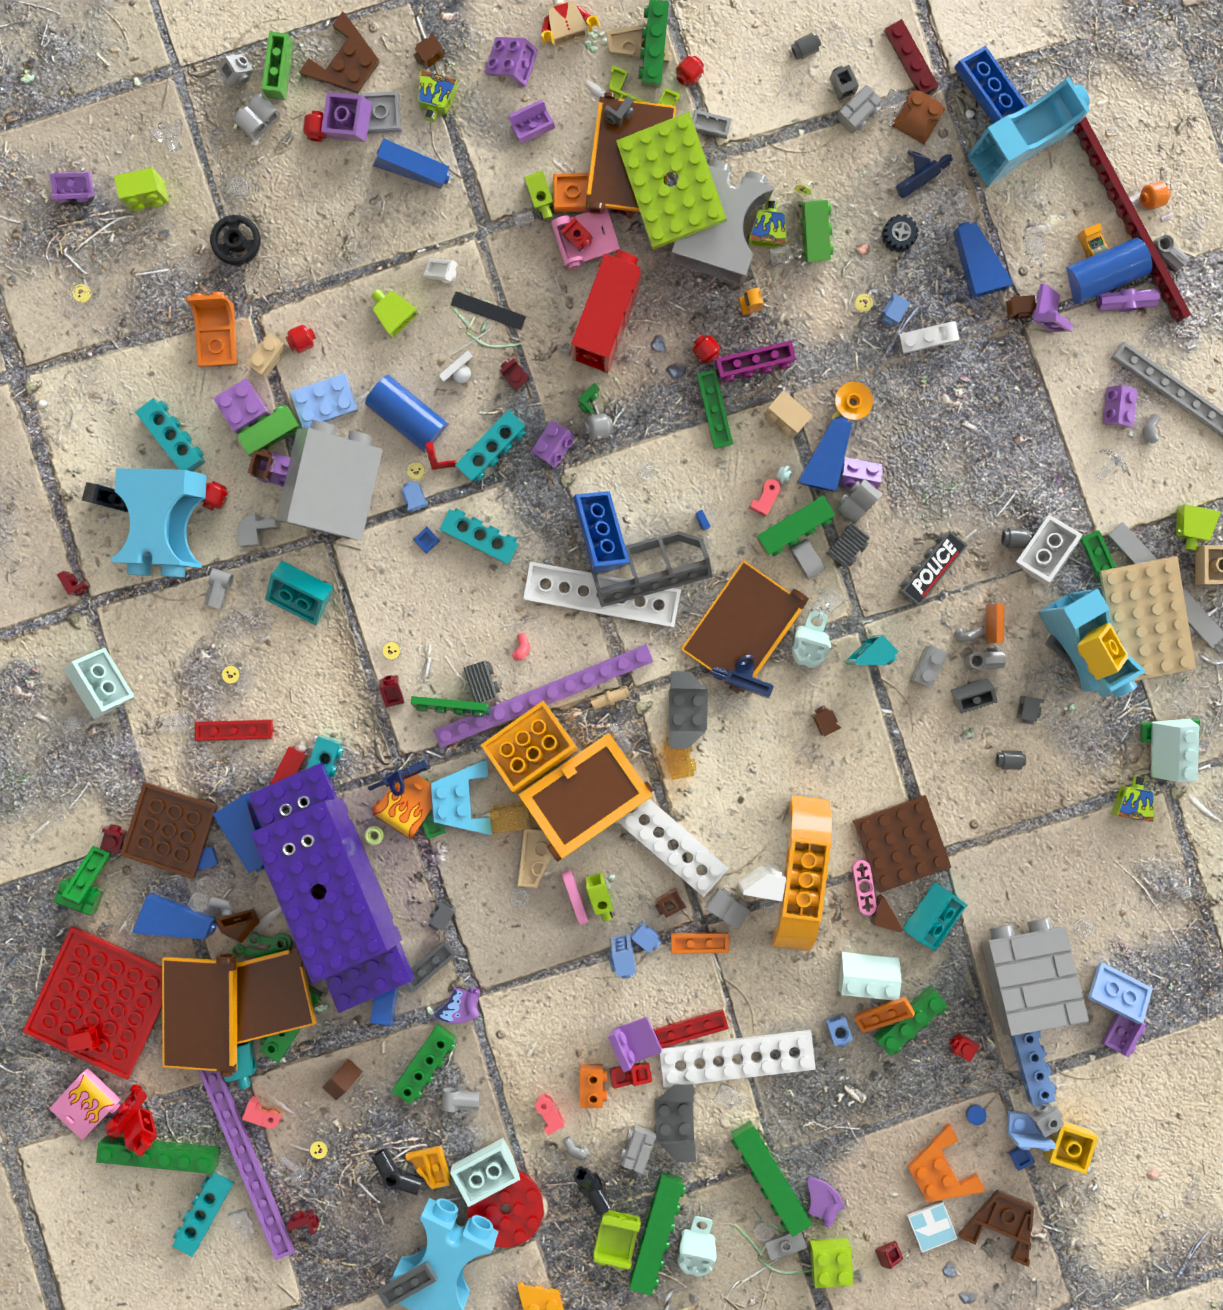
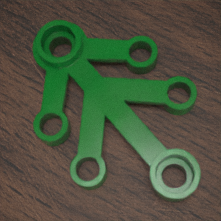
M252 933L248 937L250 945L254 946L261 943L271 946L266 950L237 944L233 947L232 953L236 954V957L248 955L258 958L274 954L275 952L289 950L292 941L284 933H280L274 938ZM252 936L257 937V942L252 941ZM280 940L284 942L283 947L278 944ZM240 947L242 953H237L236 948Z

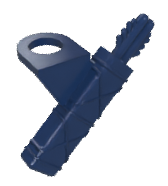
M908 150L907 154L914 157V174L896 186L898 195L901 198H905L916 189L925 185L929 180L938 176L941 173V168L945 169V167L951 164L950 162L953 160L952 155L945 154L937 162L935 160L931 161L930 158L923 154Z
M752 654L745 655L736 661V671L730 669L729 672H726L725 668L716 667L712 668L710 672L716 679H725V683L768 699L774 688L771 683L753 678L754 656Z
M422 760L407 766L404 769L386 775L382 778V781L368 786V790L371 791L386 785V787H390L391 792L395 796H401L405 791L403 780L430 769V765L427 760ZM398 782L400 784L399 792L395 789V783Z

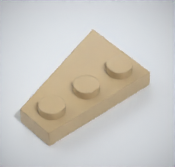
M647 24L606 31L609 53L640 58L641 46H645V39L642 38V29ZM665 40L663 62L669 63L667 42Z
M524 828L518 886L537 888L552 856L546 847L551 842L540 829Z

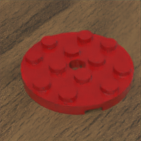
M518 1171L519 1181L469 1207L467 1206L468 1219L475 1215L485 1217L492 1223L493 1229L499 1231L494 1244L496 1247L508 1248L526 1242L536 1233L543 1218L544 1205L541 1191L535 1181L521 1171ZM508 1204L511 1209L508 1212H501L500 1206Z

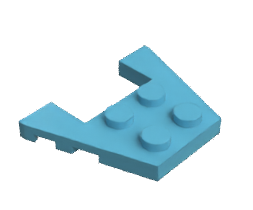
M487 760L479 761L474 765L430 783L433 822L492 835L491 817L471 819L469 779L488 777Z

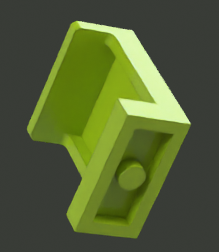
M611 1210L602 1214L593 1252V1261L601 1266L612 1265L620 1270L631 1269L636 1237L641 1225L640 1217Z

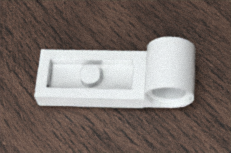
M955 321L899 334L903 354L939 345H950L960 341Z

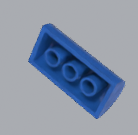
M986 45L961 59L955 65L954 69L993 124L1005 116L1014 114L1028 106Z
M1134 238L1066 267L1073 303L1080 304L1150 274L1152 271V259L1146 244L1141 239Z
M390 375L384 376L373 387L365 401L366 406L424 453H426V443H434L449 425L448 422Z
M610 491L575 494L573 502L592 571L594 573H606L626 566L630 561Z

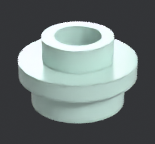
M780 467L776 477L780 484L784 485L785 482H789L792 476L790 467Z

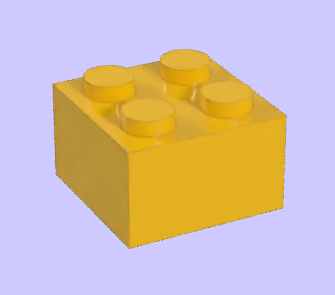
M1110 622L1088 631L1077 645L1080 656L1085 659L1089 672L1094 675L1096 680L1119 672L1129 657Z
M1063 1121L1065 1125L1056 1133L1049 1135L1056 1144V1149L1044 1151L1043 1155L1050 1163L1087 1174L1099 1137L1090 1129Z

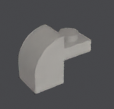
M255 513L246 516L238 526V546H262L261 530L280 529L279 521L273 519L272 516L261 517L260 521V516Z

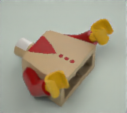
M552 0L554 7L548 9V15L544 17L541 29L542 44L545 45V42L551 41L553 47H557L587 37L588 28L591 32L593 31V26L600 27L597 16H591L581 6H576L574 1L565 3L564 0Z

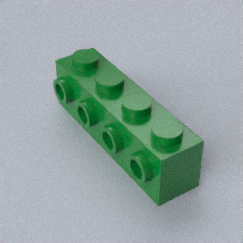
M649 0L648 6L645 5L644 18H647V25L643 26L642 38L645 39V46H641L640 59H643V67L639 66L638 79H642L641 86L660 88L662 83L669 1Z
M823 495L756 536V539L767 556L772 554L774 557L783 552L782 547L788 544L791 547L800 541L798 537L803 534L807 537L816 532L815 527L821 524L824 527L831 523V517L835 516V513Z
M308 984L314 1008L323 993ZM300 1029L263 1037L260 1042L262 1047L259 1052L279 1064Z
M930 985L910 1002L915 1012L914 1017L884 1026L873 1035L890 1056L898 1053L904 1043L913 1040L921 1028H926L931 1023V1019L945 1011V1007L948 1004Z
M437 1023L391 1092L409 1105H411L413 1100L418 1101L423 1093L422 1087L425 1084L427 1086L434 1078L432 1074L436 1068L439 1070L445 1062V1059H443L445 1054H450L455 1048L456 1044L454 1041L456 1036Z

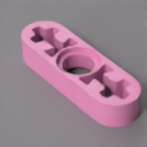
M858 859L852 864L857 905L861 913L872 915L876 911L877 906L871 867L867 861ZM862 863L863 866H866V869H863V875L865 877L868 876V878L857 879V877H861V872L856 870L860 866L859 864ZM862 882L869 884L867 892L859 890V885ZM871 895V897H867V901L872 906L866 911L865 908H862L865 905V899H860V896Z
M572 870L562 872L579 924L588 923L589 919Z

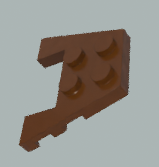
M342 11L334 22L333 28L348 38L326 69L309 58L299 73L303 77H310L322 83H330L335 87L359 93L380 61L348 16Z
M996 1190L962 1228L958 1236L976 1245L983 1227L1015 1239L1017 1243L1012 1252L1011 1259L1029 1267L1034 1206L1007 1193Z

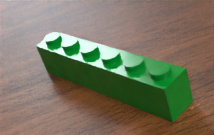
M750 1120L731 1132L733 1137L731 1142L736 1150L740 1149L743 1154L741 1156L743 1163L746 1167H751V1176L756 1183L760 1182L763 1187L760 1190L766 1200L769 1198L772 1202L770 1207L775 1216L779 1215L782 1221L780 1223L784 1231H789L791 1236L794 1237L812 1226L808 1214L752 1121Z
M105 1136L98 1143L96 1163L212 1174L218 1167L220 1147L154 1140L152 1146L141 1157L134 1151L126 1148L124 1137L114 1139L110 1136Z
M660 1171L629 1279V1290L652 1296L653 1289L658 1287L659 1277L657 1275L664 1266L663 1254L664 1252L667 1253L669 1249V1233L673 1234L675 1222H673L674 1216H678L680 1210L678 1202L685 1193L686 1185L683 1184L682 1177Z

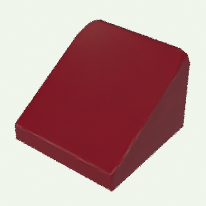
M897 1241L875 1249L880 1265L884 1268L891 1269L903 1260Z

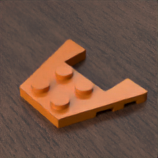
M949 1123L943 1127L944 1129L939 1135L932 1139L930 1145L923 1149L907 1166L927 1202L986 1191L976 1173L960 1182L956 1179L941 1151L959 1141Z

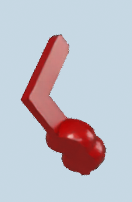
M426 443V452L432 470L456 467L457 460L437 462L434 443Z

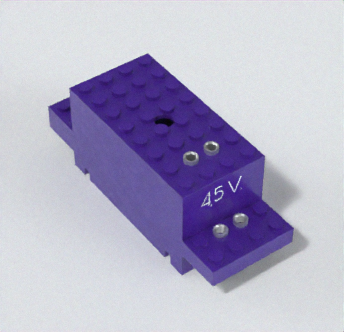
M319 763L248 794L262 827L250 834L312 984L322 979L325 980L336 1009L340 1013L411 982L415 977L401 946V935L397 926L393 924V916L353 820L348 816L349 811L343 798L338 799L324 763ZM303 798L307 799V805L305 806L301 803ZM285 806L289 807L287 814L283 811ZM307 837H310L312 840L310 845L305 842ZM288 845H291L293 847V851L291 853L287 851ZM315 884L324 885L327 893L321 900L315 899L312 896L311 890Z

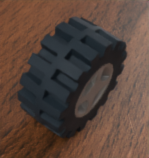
M898 214L896 217H891L885 224L882 232V241L886 243L885 246L887 248H891L890 251L904 252L915 243L919 229L916 227V221H912V217L907 218L905 214L903 216Z

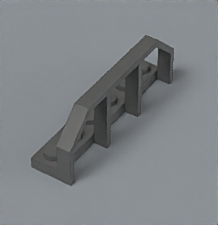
M680 531L625 546L630 561L629 566L634 578L632 580L600 588L597 579L599 573H594L591 568L601 607L712 577L710 559L703 539ZM681 541L699 547L705 560L672 568L664 545ZM660 547L667 570L638 578L631 554Z

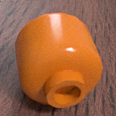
M1159 181L1148 184L1142 188L1139 200L1148 210L1159 208L1168 203L1171 191L1164 182Z

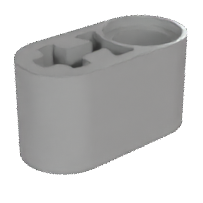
M807 539L790 548L792 556L808 580L825 570L822 561Z

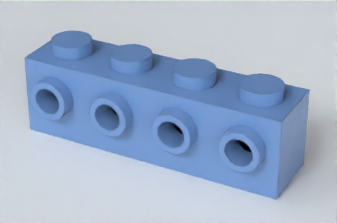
M630 934L611 938L612 948H609V957L612 972L616 971L617 977H622V979L632 977L637 971Z
M1040 1031L1010 1036L1028 1102L1033 1107L1056 1101L1054 1096L1056 1088L1049 1078L1051 1070L1044 1059L1046 1052L1039 1041L1041 1038Z

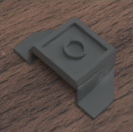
M671 671L668 724L669 748L688 749L707 730L708 691L688 671Z
M674 1084L663 1095L654 1098L656 1139L677 1162H696L693 1084Z

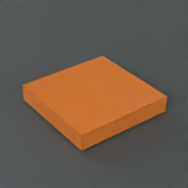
M590 173L553 174L554 212L586 211Z
M1004 604L986 605V643H1003Z

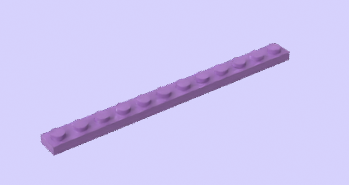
M647 644L492 706L490 707V715H484L483 717L470 715L433 731L440 748L519 717L543 700L547 705L654 661Z
M198 1070L275 1261L293 1254L295 1251L227 1082L221 1076V1071Z

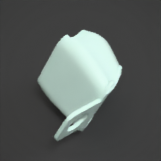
M812 610L808 615L805 626H798L796 628L794 644L791 650L797 664L814 668L826 660L827 654L831 649L829 636L823 632L828 620L827 614ZM814 616H819L823 621L821 625L814 626L811 623V619Z
M695 1216L691 1229H685L681 1233L682 1238L677 1261L684 1274L702 1277L712 1271L717 1255L715 1237L709 1234L713 1221L709 1218ZM698 1222H705L707 1227L699 1229L696 1224Z

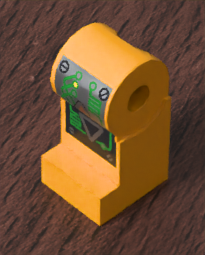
M1100 223L1088 227L1078 234L1088 258L1108 250L1101 234L1102 227Z
M760 288L747 290L744 292V296L738 299L742 315L759 312L763 308L764 303Z

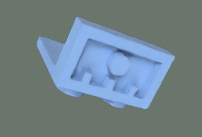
M1008 1111L1007 1135L1018 1148L1030 1150L1031 1147L1042 1151L1056 1149V1144L1049 1136L1045 1138L1037 1130L1028 1115L1031 1112Z

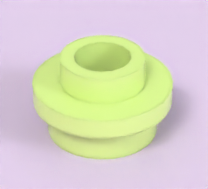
M371 826L365 831L364 837L368 844L378 845L382 842L384 833L380 827ZM372 832H376L378 834V837L376 839L371 837Z

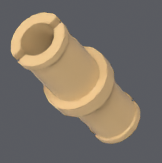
M624 686L612 692L610 690L606 691V694L590 700L594 710H597L609 704L611 706L615 705V702L630 697L627 686Z

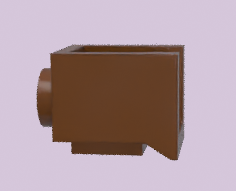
M431 33L428 39L425 38L416 45V53L413 56L419 65L423 64L427 69L445 57V54L442 52L443 47L433 33Z
M1035 295L1011 297V300H1007L1008 320L1013 317L1015 319L1031 317L1037 305Z
M261 449L259 452L254 450L247 473L252 477L271 481L276 458L270 451ZM261 461L268 462L266 470L259 469Z
M825 705L814 710L815 713L812 714V717L821 736L825 737L841 729L836 724L838 720L833 710H829Z
M677 888L656 898L658 904L655 907L660 915L664 914L666 918L686 908ZM672 899L675 907L667 911L664 903Z

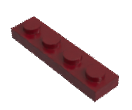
M901 19L886 27L884 32L915 89L925 94L936 90L939 85L904 21Z

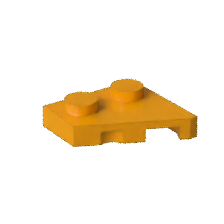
M442 1145L409 1152L405 1155L407 1161L410 1160L416 1166V1171L426 1180L431 1189L451 1184L452 1181Z
M518 1282L517 1287L523 1310H564L559 1290L545 1289L538 1285L532 1287L524 1285L523 1282Z

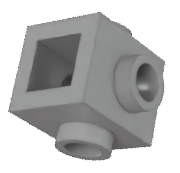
M244 54L225 56L218 67L227 85H243L247 83L254 71Z
M1049 1103L1039 1105L1036 1110L1028 1114L1037 1130L1045 1138L1052 1133H1056L1065 1125L1061 1119L1063 1115L1056 1106L1052 1107Z

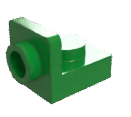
M595 383L578 398V407L585 414L587 412L590 415L594 413V409L588 402L593 403L599 397L598 392L600 388Z

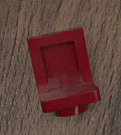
M313 1209L302 1212V1210L297 1211L291 1215L287 1222L289 1231L308 1225L311 1235L316 1233L320 1225L317 1214L314 1215Z

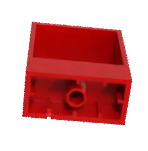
M617 250L614 257L604 253L571 342L573 361L609 373L615 352L623 335V330H625L631 309L639 292L641 270L640 266L636 265L638 258L621 250Z

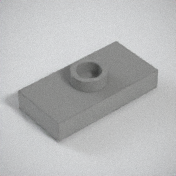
M695 109L692 120L696 132L727 139L732 118Z
M788 1231L764 1240L771 1261L807 1248L802 1232L792 1237Z

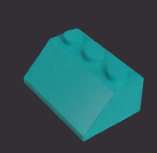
M281 561L271 573L265 600L317 625L330 601L333 586Z
M871 635L844 662L847 665H890L897 659L895 655L899 651L883 635Z
M935 882L928 889L927 895L922 902L917 905L913 915L907 919L903 930L936 952L968 905Z

